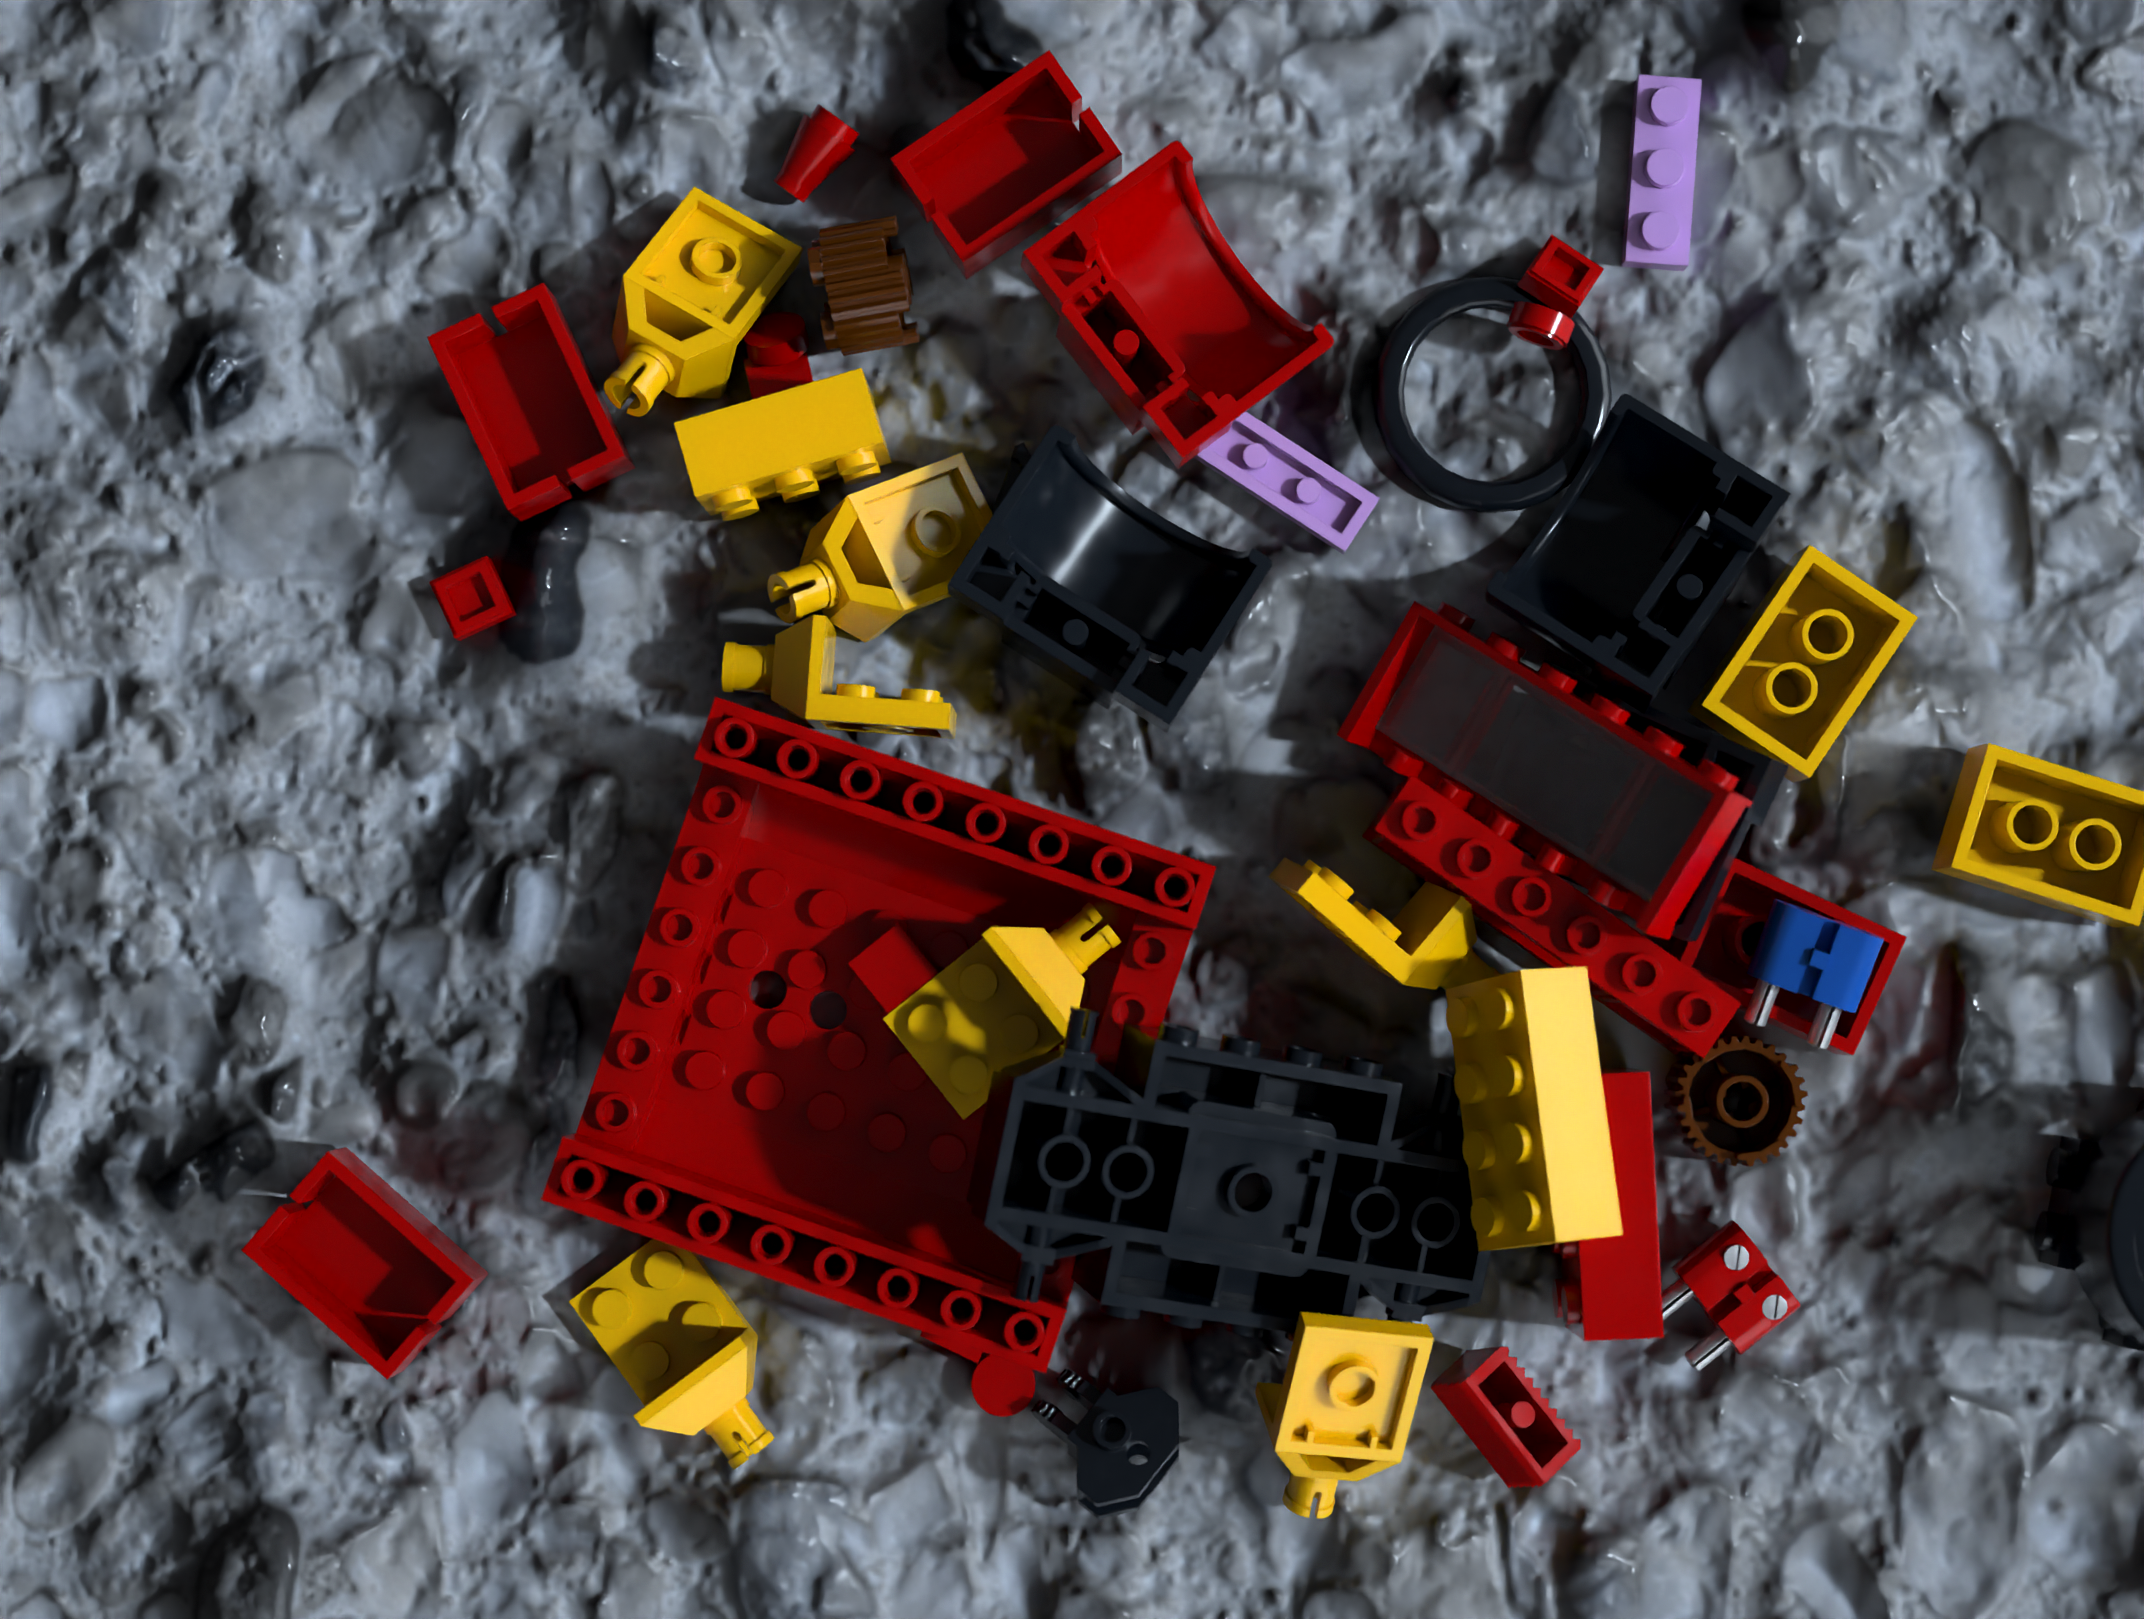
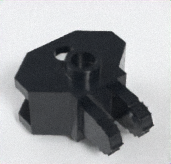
M1064 1369L1056 1381L1066 1395L1089 1410L1086 1415L1076 1424L1064 1415L1058 1407L1050 1402H1046L1044 1399L1039 1400L1031 1409V1412L1040 1423L1067 1444L1068 1454L1077 1461L1078 1503L1097 1519L1139 1510L1179 1460V1402L1159 1387L1118 1396L1108 1388L1101 1393L1074 1371ZM1141 1457L1146 1459L1147 1462L1136 1465L1131 1463V1460Z

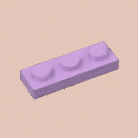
M1639 74L1635 80L1621 267L1685 271L1689 266L1702 79Z
M1247 412L1233 421L1227 433L1194 457L1341 554L1345 553L1380 499Z

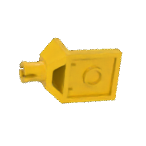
M694 186L623 275L611 336L621 365L616 371L611 373L604 383V391L608 399L617 408L621 409L625 401L634 392L637 397L628 407L627 414L637 417L648 413L654 404V400L662 390L675 397L720 399L727 388L737 345L798 266L803 248Z
M963 452L849 494L810 530L799 563L800 566L788 571H780L769 577L767 590L771 603L790 596V603L775 609L779 618L786 623H793L802 619L803 616L821 609L824 616H827L833 625L863 642H868L877 638L905 614L950 597L948 594L949 581L993 516Z
M811 615L776 634L775 644L763 646L741 645L737 642L725 643L722 660V690L724 692L748 691L769 695L775 704L815 729L955 739L957 713L951 703H943L944 698L940 697L939 691L906 688L901 690L900 700L880 698V693L875 692L876 687L837 684L836 695H832L837 629L827 616Z
M1284 857L1268 876L1369 966L1403 985L1436 990L1439 986L1446 990L1502 975L1473 952L1472 946L1477 942V934L1471 904L1462 896L1426 881L1394 920L1389 922L1373 908L1368 910L1356 900L1353 904H1350L1347 900L1354 891L1325 866L1323 868L1319 867L1310 859L1301 866Z
M1090 902L1081 907V911L1060 928H1055L1049 934L1044 928L990 927L982 934L984 938L883 1018L963 1120L987 1102L993 1070L1001 1071V1068L1045 1054L1065 1039L1070 1007H1080L1085 982L1081 974L1088 970V966L1110 948L1114 949L1121 943L1108 924L1089 940L1081 941L1080 938L1103 918Z
M652 1239L569 1301L644 1404L633 1415L641 1427L692 1436L704 1429L707 1435H711L727 1457V1462L733 1470L745 1463L750 1455L753 1453L754 1455L775 1439L771 1431L764 1427L749 1406V1401L746 1399L748 1393L753 1389L758 1335L699 1254Z
M1300 1312L1283 1384L1257 1382L1255 1390L1274 1451L1291 1472L1289 1482L1285 1486L1282 1497L1284 1505L1290 1511L1299 1516L1309 1518L1313 1497L1318 1499L1315 1509L1316 1519L1328 1517L1333 1511L1334 1495L1338 1480L1357 1482L1401 1463L1434 1340L1428 1324Z

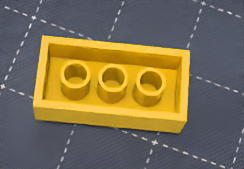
M1587 966L1518 970L1446 989L1448 1005L1446 1023L1452 1037L1456 1068L1454 1087L1456 1095L1460 1100L1464 1131L1462 1150L1464 1160L1468 1165L1473 1202L1471 1221L1477 1234L1479 1252L1622 1235Z

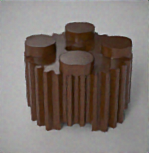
M897 216L819 229L820 238L811 241L812 248H807L813 285L814 287L825 285L828 295V302H824L825 311L820 312L822 333L827 350L840 348L843 356L919 343L918 323L906 324L904 312L910 311L909 305H912V296H914L905 248L893 250L890 241L891 236L898 235L899 225Z
M1720 1035L1705 1058L1700 1057L1694 1052H1682L1680 1055L1682 1060H1678L1671 1065L1665 1078L1668 1089H1664V1094L1670 1097V1101L1664 1103V1108L1672 1111L1667 1120L1677 1125L1673 1132L1675 1135L1684 1137L1681 1142L1684 1146L1690 1147L1692 1152L1704 1156L1708 1160L1731 1166L1741 1164L1748 1167L1754 1166V1162L1768 1163L1767 1156L1779 1157V1148H1786L1788 1146L1787 1136L1795 1137L1797 1135L1793 1129L1794 1124H1802L1803 1121L1797 1114L1799 1111L1805 1110L1802 1099L1808 1096V1092L1800 1090V1085L1805 1080L1804 1077L1795 1076V1072L1799 1069L1797 1064L1786 1063L1787 1055L1775 1052L1776 1046L1765 1044L1762 1039L1749 1038V1036ZM1731 1085L1734 1089H1744L1746 1092V1099L1738 1103L1739 1114L1734 1116L1733 1111L1724 1109L1723 1098L1727 1096V1089Z

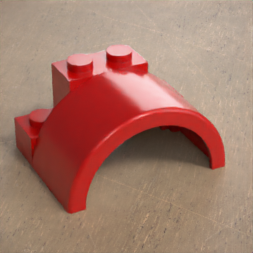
M1179 141L1171 142L1022 253L1021 268L1060 316L1056 332L1058 340L1131 434H1135L1145 426L1177 469L1227 433L1234 420L1328 351L1334 344V338L1321 322L1316 326H1310L1291 316L1263 290L1243 266L1212 219L1196 184L1193 172V157Z

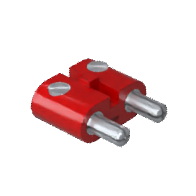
M1733 1220L1726 1223L1672 1266L1671 1269L1678 1279L1662 1291L1663 1320L1689 1299L1693 1298L1700 1304L1706 1316L1716 1327L1685 1352L1687 1362L1697 1371L1703 1369L1730 1346L1739 1355L1743 1354L1801 1307L1780 1276L1767 1264L1768 1261L1757 1246Z

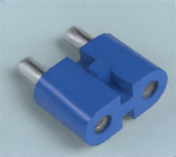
M1774 899L1746 972L1757 978L1758 981L1744 1019L1750 1024L1765 1026L1780 987L1810 996L1812 999L1820 1001V1005L1806 1041L1814 1047L1817 1046L1819 1049H1827L1842 1010L1856 1013L1884 938L1838 920L1821 916L1799 906Z

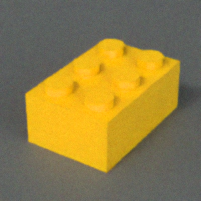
M862 368L674 422L695 498L710 516L721 513L724 521L752 515L759 511L757 502L781 495L784 503L808 499L820 493L819 484L843 478L845 485L872 480L881 475L880 466L892 463L872 393Z
M1808 545L1791 557L1687 712L1727 739L1789 766L1784 777L1794 783L1808 779L1812 776L1918 617L1813 546Z
M1991 743L1968 748L1931 870L2114 928L2139 926L2144 912V792Z

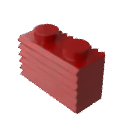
M1498 1346L1467 1350L1431 1384L1430 1388L1508 1488L1512 1486L1514 1488L1518 1486L1520 1488L1523 1486L1526 1488L1529 1486L1533 1488L1536 1485L1537 1487L1542 1486L1580 1450L1581 1439H1573V1429L1565 1428V1419L1557 1418L1556 1408H1549V1398H1541V1388L1533 1387V1378L1525 1377L1524 1367H1517V1357H1509V1347Z

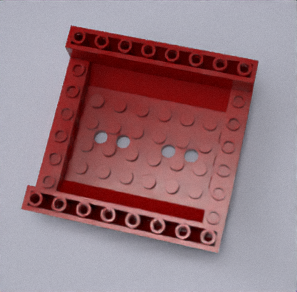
M715 697L694 756L696 761L703 764L579 1125L576 1133L562 1137L541 1200L1046 1374L1075 1282L1071 1277L1076 1255L1054 1259L1053 1265L1045 1264L1038 1302H1029L1027 1299L1025 1302L1010 1296L1019 1261L1016 1257L1017 1250L971 1213L973 1206L966 1201L986 1103L966 1119H962L883 1020L888 1013L847 963L899 923L938 973H940L984 938L982 934L992 926L1044 928L1049 934L1055 928H1060L1080 912L1081 907L1090 902L1103 918L1080 938L1081 941L1089 940L1108 924L1121 943L1114 949L1110 948L1089 965L1088 970L1081 974L1085 982L1079 1008L1099 1012L1090 1051L1097 1054L1096 1062L1114 1075L1124 1024L1128 1023L1159 1029L1160 1023L1163 1022L1192 933L1196 930L1217 867ZM764 971L778 973L784 979L787 988L786 996L782 1003L771 1009L758 1005L751 993L753 980ZM826 991L839 994L847 1006V1014L844 1021L833 1029L819 1026L811 1015V1006L814 999ZM1062 1040L1049 1052L1054 1050L1059 1051L1060 1045H1064V1040Z

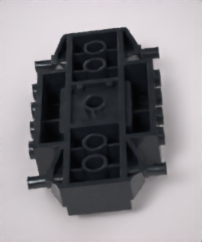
M1074 1006L1070 1007L1064 1045H1060L1059 1051L1054 1050L1001 1068V1071L993 1070L966 1201L973 1206L971 1213L1017 1250L1016 1257L1019 1261L1013 1289L1010 1293V1296L1014 1299L1025 1302L1026 1299L1029 1302H1038L1045 1264L1053 1265L1054 1259L1076 1255L1071 1279L1101 1304L1100 1310L1106 1314L1126 1319H1139L1141 1310L1163 1313L1162 1319L1164 1321L1187 1328H1201L1203 1319L1225 1322V1330L1255 1338L1263 1337L1265 1328L1286 1332L1285 1338L1293 1342L1300 1312L1354 1317L1360 1286L1386 1306V1320L1422 1322L1423 1316L1468 1307L1481 1301L1491 1251L1479 1252L1477 1234L1471 1221L1473 1202L1468 1165L1464 1160L1462 1150L1464 1139L1462 1117L1457 1115L1460 1100L1456 1095L1454 1087L1455 1074L1438 1072L1432 1108L1428 1109L1427 1115L1420 1114L1395 1123L1403 1083L1382 1074L1383 1063L1352 1055H1344L1343 1061L1322 1058L1323 1053L1320 1051L1284 1044L1283 1051L1261 1047V1041L1227 1033L1222 1034L1221 1040L1199 1036L1200 1031L1197 1029L1161 1022L1159 1029L1128 1023L1124 1024L1115 1072L1112 1075L1096 1062L1097 1054L1090 1051L1099 1012ZM1259 1173L1263 1180V1192L1260 1198L1249 1206H1238L1234 1196L1238 1181L1247 1174Z

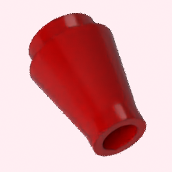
M818 104L810 116L805 113L803 114L783 165L773 181L804 203L811 192L856 151L851 146L859 136V133Z

